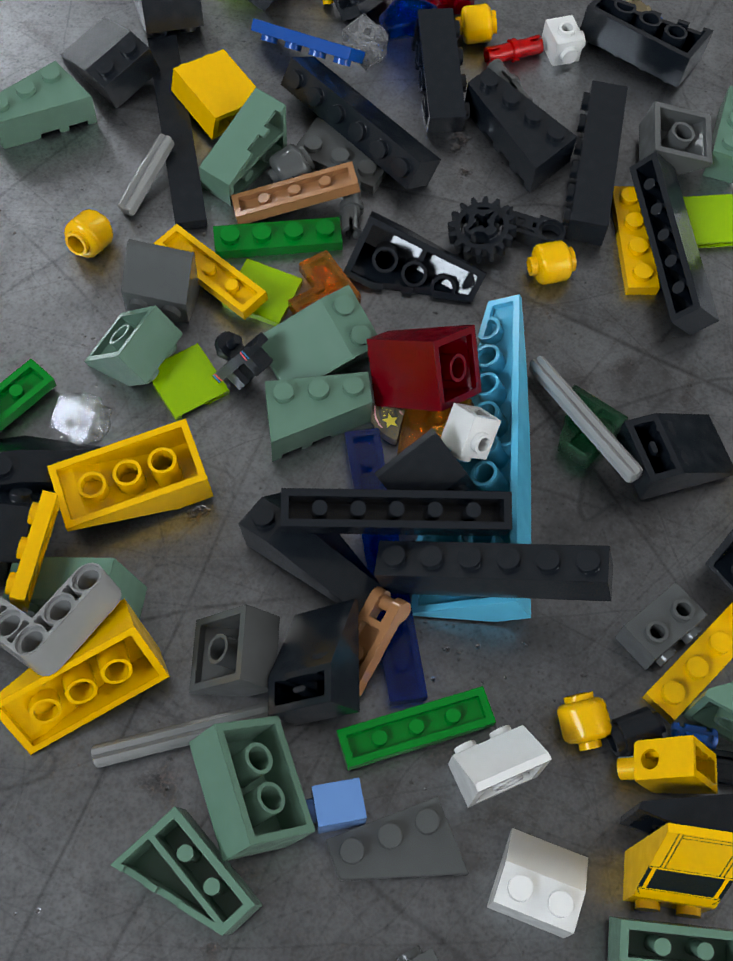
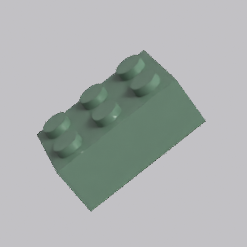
M279 716L216 723L189 742L223 862L286 848L315 832Z

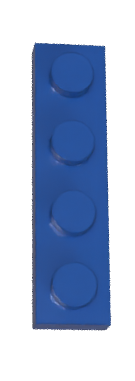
M253 18L251 30L261 33V40L278 44V40L281 39L285 41L284 47L300 52L302 46L310 48L309 55L322 59L326 58V54L334 56L333 62L350 67L351 61L363 64L364 51Z

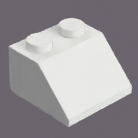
M510 725L502 726L489 734L490 739L477 744L475 740H470L454 749L455 754L452 755L448 765L468 808L537 778L552 760L549 752L524 725L511 729Z
M512 828L487 908L562 938L574 934L586 893L588 857Z

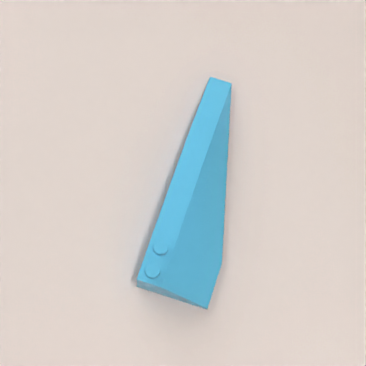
M518 294L488 301L478 333L480 341L477 348L482 392L461 402V404L481 407L500 419L501 424L487 460L471 458L470 462L458 460L479 491L512 492V530L506 536L418 535L416 541L531 544L529 400L522 298ZM412 594L411 614L419 617L488 622L531 618V599Z

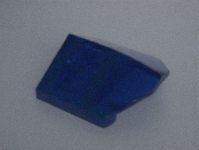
M394 0L379 16L385 41L411 38L413 36L417 10L438 9V7L426 0Z

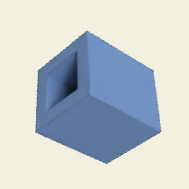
M359 777L312 786V798L305 800L312 822L317 824L318 834L366 824L367 816Z

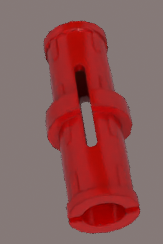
M538 34L519 40L512 38L508 39L506 43L485 47L483 50L484 61L487 66L495 59L514 63L518 62L520 58L541 54L544 49L543 40L540 39L541 36Z

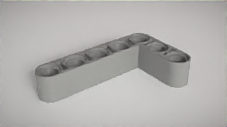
M92 562L79 567L33 618L0 596V647L38 675L50 676L63 667L120 602L122 596L121 589L99 564Z

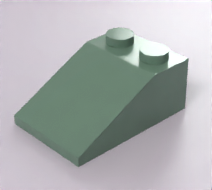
M347 285L317 300L263 333L268 340L261 347L274 360L270 367L278 380L334 375L367 358V339L376 336L377 333L350 285Z

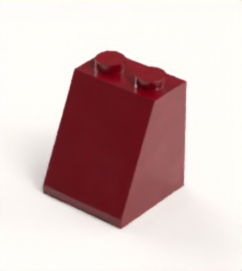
M475 325L392 330L367 339L375 406L442 412L452 407L454 403H461L482 392Z

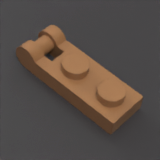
M379 586L371 591L358 615L360 697L399 624L407 619L411 611V604L402 598H392L389 591ZM383 610L386 611L381 621L377 620L379 613Z

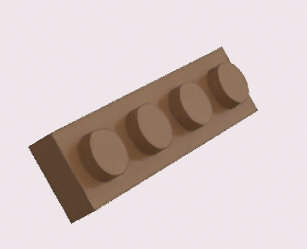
M351 161L233 194L231 197L238 224H248L361 191L353 162Z

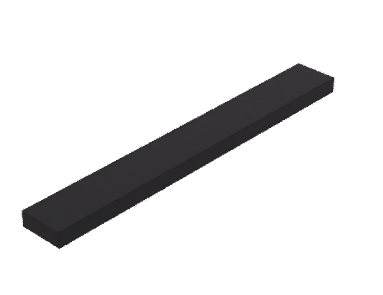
M177 36L147 38L148 47L160 68V71L153 77L161 133L169 135L175 144L166 159L175 225L178 224L183 229L207 227L190 115L188 110L171 91L173 68L181 64Z

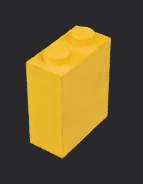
M224 49L173 68L171 91L212 140L222 136L251 93L257 88Z

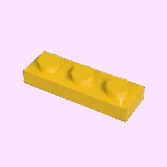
M42 490L39 503L32 502L27 523L31 524L28 537H21L16 553V558L21 560L17 572H10L7 578L5 595H9L11 604L24 612H28L58 515V493Z

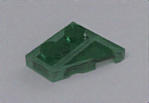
M574 385L572 389L616 437L623 422L627 421L628 417L579 386ZM566 413L558 451L586 469L601 452Z

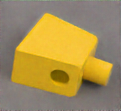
M694 735L637 740L634 743V756H619L617 759V773L620 780H635V782L652 793L718 794L716 754Z

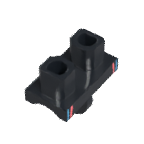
M230 331L221 333L217 336L214 346L217 355L227 360V363L212 375L213 378L220 383L227 377L238 390L242 389L274 361L261 347L268 338L260 332L244 346L240 335Z

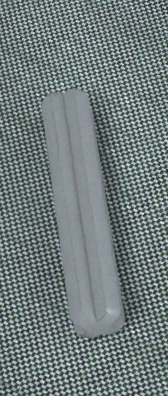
M161 133L157 136L118 204V208L122 213L133 216L137 212L175 145L169 135Z

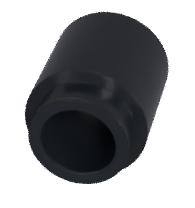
M645 706L612 719L611 733L606 739L616 756L622 754L630 756L634 754V743L637 740L663 738L662 734L666 732V727L661 715L657 711L652 712Z

